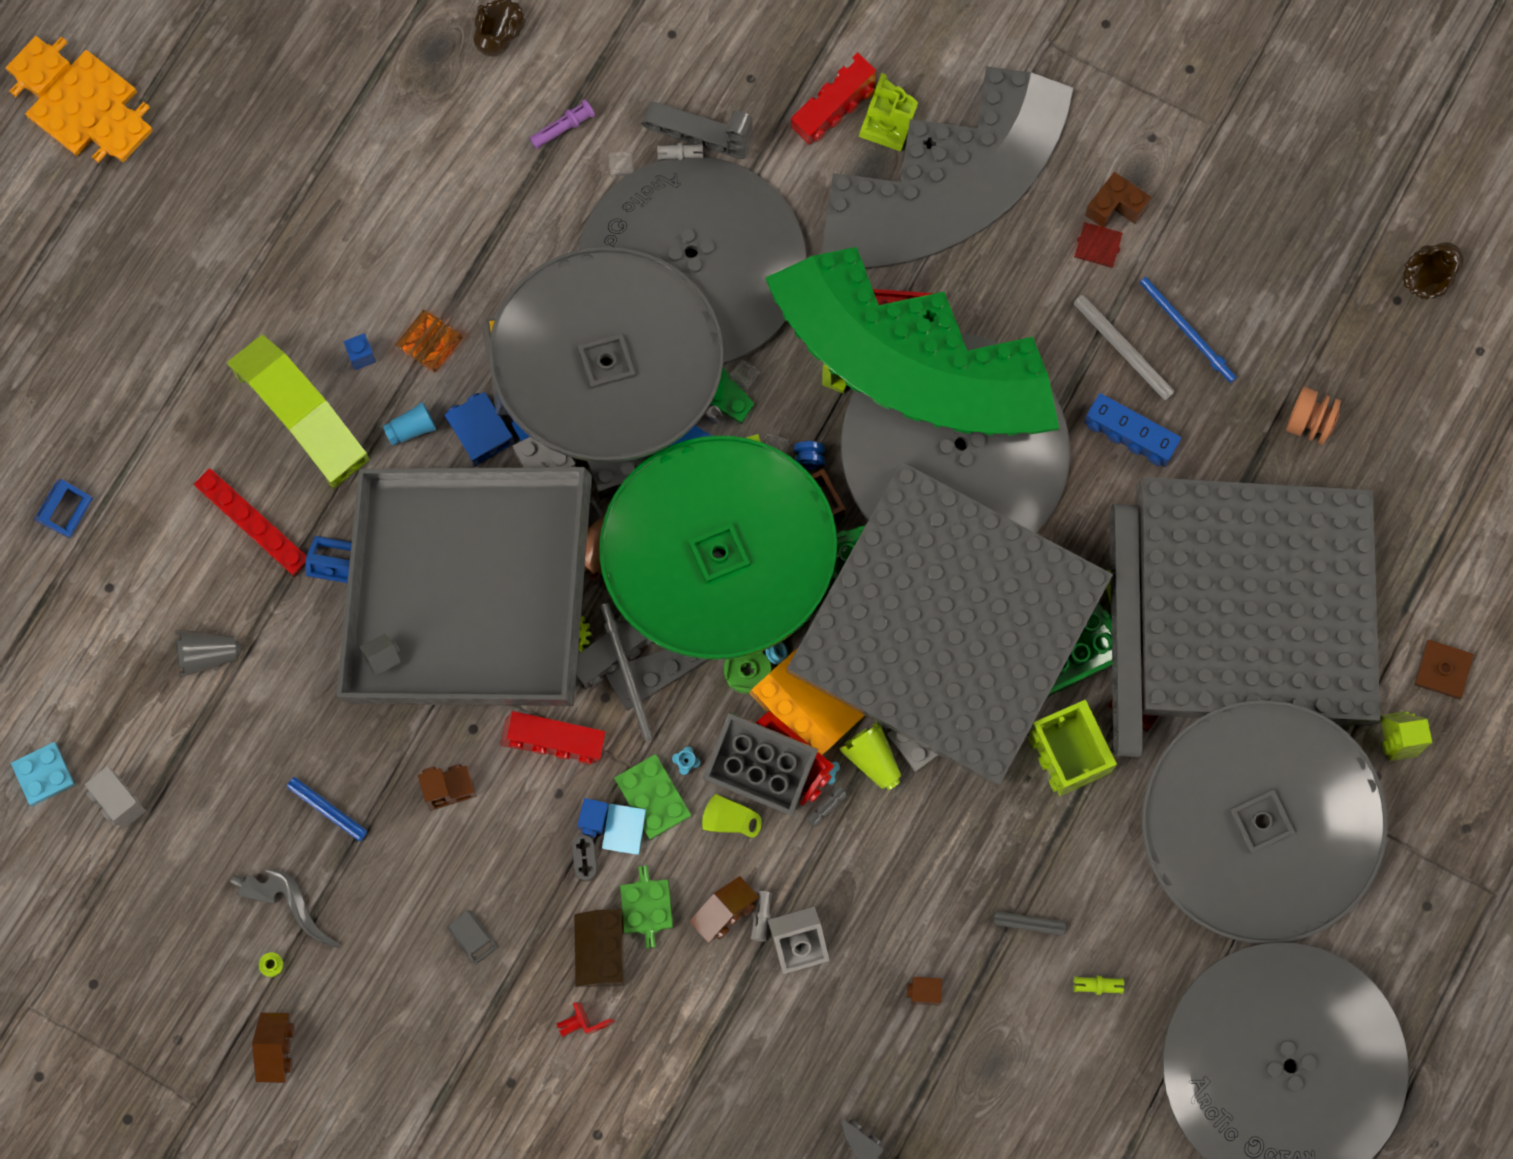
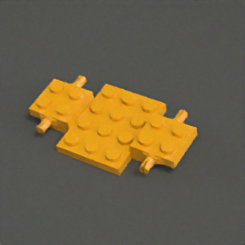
M35 36L5 67L18 81L9 92L16 98L25 88L37 96L39 99L25 113L26 116L75 156H78L93 141L100 146L98 151L91 156L94 161L99 163L109 154L124 163L153 132L152 127L142 119V116L150 109L149 105L143 101L135 111L128 109L125 105L137 93L136 89L89 51L85 50L70 65L69 61L59 53L68 44L63 37L60 36L53 45H50Z

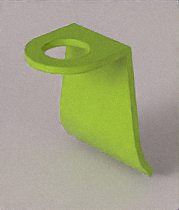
M715 794L709 800L702 818L703 830L742 833L750 838L756 837L762 826V820L758 813L718 794ZM754 818L756 820V828L753 832H750L749 823Z

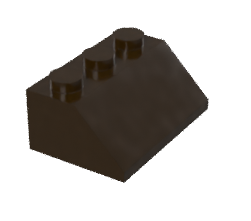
M593 910L574 914L575 987L624 986L622 910Z

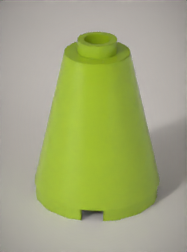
M875 722L872 724V728L869 730L865 728L845 743L846 746H841L839 749L881 789L886 787L890 790L900 783L898 778L901 777V773L882 726L879 722Z

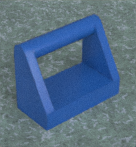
M62 479L56 480L36 514L34 521L70 538L93 497ZM68 491L82 498L67 526L63 529L49 519L64 493Z
M315 536L306 557V576L348 583L350 560L317 555L319 546L351 551L352 542Z

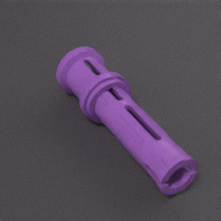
M584 99L582 104L572 110H566L564 116L530 136V141L538 149L571 127H579V123L587 118L595 117V113Z

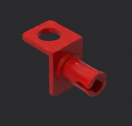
M575 1002L573 1003L576 1011L575 1015L557 1022V1028L562 1029L559 1031L562 1037L580 1028L584 1030L585 1034H593L614 1024L615 1020L609 1018L591 1027L582 1004Z

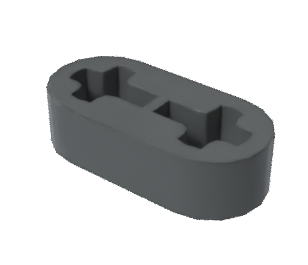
M580 835L572 843L574 869L579 880L588 882L593 880L597 874L595 847L589 836ZM581 841H585L588 845L590 844V847L586 848V856H582L581 849H577ZM587 860L588 867L593 868L588 873L589 876H584L582 872H579L580 869H583V861Z

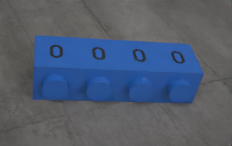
M1099 393L1084 421L1090 430L1104 433L1110 441L1124 444L1128 447L1129 451L1136 455H1144L1156 466H1167L1182 438Z

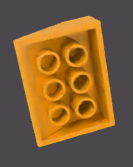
M796 649L762 679L749 694L766 712L770 711L810 746L817 748L818 752L823 755L865 715L788 674L787 667L795 655Z

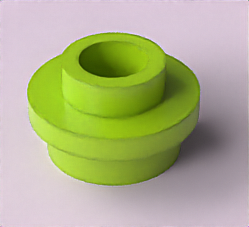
M266 953L259 960V970L267 977H275L283 969V960L276 953ZM273 960L275 962L274 967L268 969L267 962Z

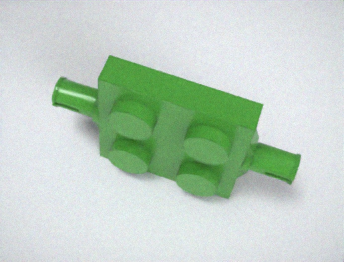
M639 866L640 881L633 884L620 885L625 934H644L646 949L656 948L654 933L661 930L674 929L670 886L668 879L659 881L649 880L648 866Z

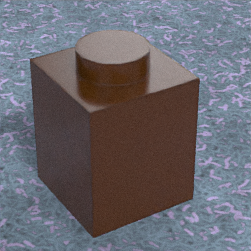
M913 977L912 983H907V998H911V1004L941 1005L942 978Z

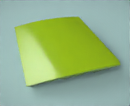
M881 73L858 137L901 152L908 133L910 119L912 120L918 102L912 96L907 95L900 86L895 87L887 80V75Z

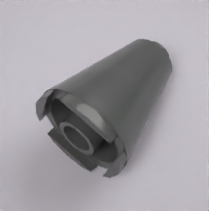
M181 629L175 630V634L180 635V639H176L177 663L179 668L183 667V671L179 672V677H185L235 661L236 655H240V642L235 641L233 636Z

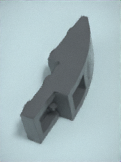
M852 1119L849 1122L843 1120L841 1128L855 1158L879 1159V1156L884 1151L880 1147L882 1142L871 1134L867 1137L860 1132L862 1127Z

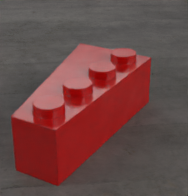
M858 52L852 57L854 62L848 68L843 66L837 72L838 75L832 84L827 82L821 88L817 99L811 97L791 117V128L808 145L814 141L818 142L825 135V131L830 127H836L846 113L850 114L855 111L859 102L863 99L867 100L875 92L876 69Z
M512 711L505 718L500 746L531 751L541 755H554L556 758L569 760L570 758L578 759L579 763L592 765L593 762L596 763L600 760L605 731Z

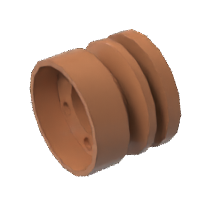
M1303 386L1285 431L1300 437L1305 428L1310 429L1308 440L1312 441L1316 432H1318L1320 435L1317 443L1324 445L1337 423L1341 400L1335 398L1331 407H1328L1330 396L1326 395L1321 404L1317 403L1318 391Z

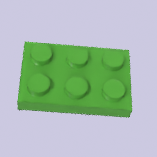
M656 754L614 777L630 807L646 809L643 830L649 840L654 839L691 817L690 812Z

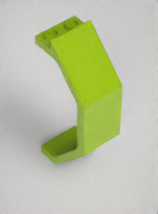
M263 334L226 362L241 383L245 381L290 431L333 489L370 460L365 450L325 398L290 358Z

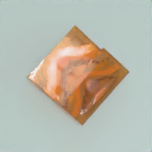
M423 309L396 343V346L414 360L436 373L463 337L457 331L443 324L439 318Z

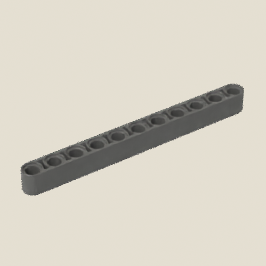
M1112 504L1110 509L1111 574H1113L1111 577L1113 750L1115 756L1140 757L1143 742L1137 505Z

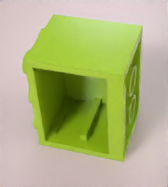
M1086 699L1032 724L1029 732L1030 735L1028 736L1029 742L1033 749L1037 748L1040 757H1038L1039 763L1043 770L1047 769L1051 777L1048 779L1049 784L1054 792H1058L1059 796L1110 775L1115 769L1116 761Z

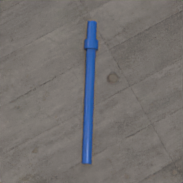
M1144 277L1140 281L1144 289L1209 359L1210 365L1216 372L1219 371L1229 383L1234 382L1237 377L1227 367V362L1222 356H1217L1151 281Z

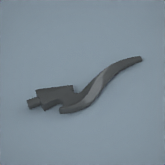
M266 870L269 874V879L265 883L258 882L250 874H248L245 880L237 875L233 876L230 883L240 888L237 892L238 896L274 904L275 896L278 893H284L298 925L306 934L332 947L338 948L340 945L327 937L315 925L306 909L297 883L289 875L280 871Z

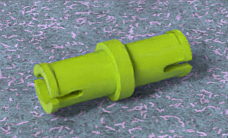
M1096 975L1095 978L1074 976L1073 983L1083 984L1073 985L1074 992H1095L1096 995H1101L1102 993H1124V988L1114 987V985H1124L1123 978H1102L1101 975Z

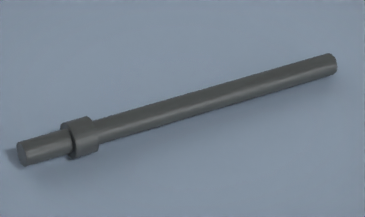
M610 602L602 604L600 606L606 621L604 626L606 632L610 634L644 741L653 739L620 637L618 620L614 618Z

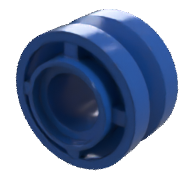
M804 441L793 445V453L797 455L793 459L804 469H818L826 465V458L821 456L826 453V446L824 444Z

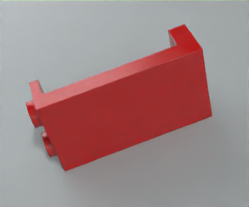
M770 711L756 722L761 726L809 745ZM819 752L816 754L802 793L804 795L800 801L802 806L809 800L813 803L821 794L819 788L825 787L832 778L830 772L835 766Z

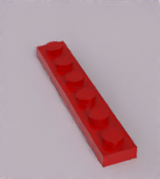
M209 468L193 484L293 577L306 565L307 556L212 469Z

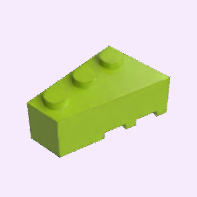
M1409 711L1380 715L1384 736L1382 748L1384 754L1388 755L1389 761L1418 757L1433 743L1426 718L1415 716L1414 713L1409 714Z

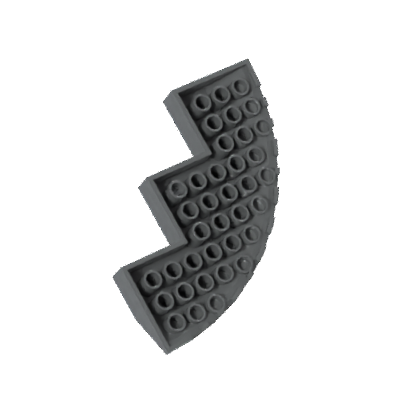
M986 66L977 128L910 119L901 182L833 173L821 254L857 247L865 269L880 266L889 267L897 263L906 262L907 264L921 260L922 257L928 255H937L942 250L951 246L955 247L967 241L969 237L977 232L985 230L1018 202V199L1030 189L1035 179L1039 177L1046 167L1062 134L1074 88L1032 72Z

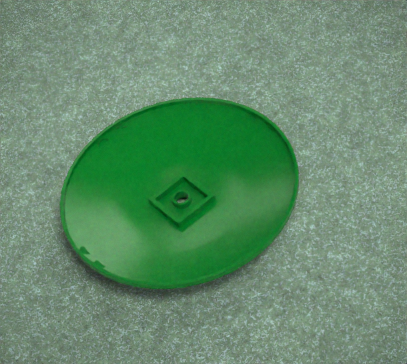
M736 436L699 437L674 444L659 451L645 460L624 480L610 502L603 520L599 546L600 564L608 593L615 606L627 622L645 638L664 649L687 657L711 660L734 659L764 651L780 643L798 630L812 616L822 602L834 574L837 556L836 527L829 503L819 485L798 462L787 454L765 443ZM716 549H723L726 551V555L723 558H715L713 552Z

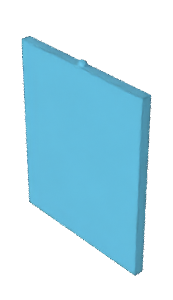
M609 804L602 849L639 855L646 809Z

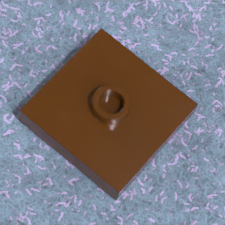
M1427 640L1414 685L1460 700L1474 654Z

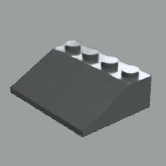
M729 712L703 779L792 816L804 791L818 749Z

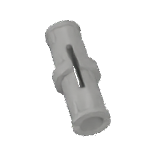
M678 143V145L669 146L657 145L658 160L703 158V144L682 145V143Z
M757 891L759 898L756 900L755 911L752 912V918L754 919L751 940L765 942L768 920L771 919L769 911L772 893Z

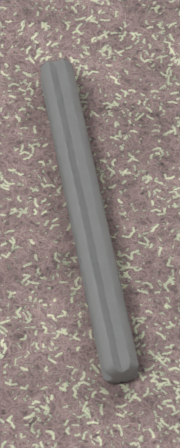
M1080 295L1074 301V305L1164 400L1169 399L1173 395L1174 390L1084 295Z

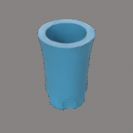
M423 401L411 410L390 420V423L383 425L392 446L437 430Z

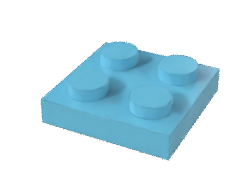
M55 742L11 763L30 806H34L75 786Z

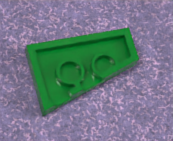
M722 367L718 389L710 406H717L723 414L742 425L754 407V403Z

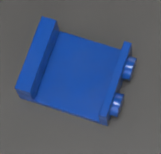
M485 392L470 396L466 403L451 407L445 414L448 425H451L474 467L514 444L512 435L501 417L496 415V409Z

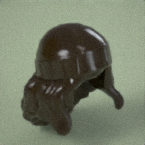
M511 0L492 1V3H487L486 6L479 5L477 8L478 13L475 17L474 44L477 50L486 56L496 57L502 55L509 48L510 41L520 35L526 20L523 18L524 14L519 4L513 3Z
M1448 242L1439 243L1435 246L1425 245L1421 247L1405 263V271L1403 273L1404 286L1410 289L1411 294H1416L1421 299L1444 295L1454 285L1456 275L1463 267L1464 260L1461 250L1456 245Z

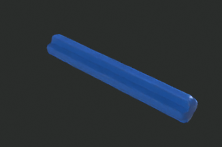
M293 777L288 782V789L356 840L362 841L367 831L296 777Z

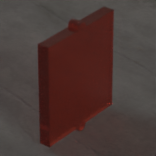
M1084 222L1081 235L1077 238L1078 246L1074 258L1113 268L1116 255L1120 252L1119 244L1123 233Z

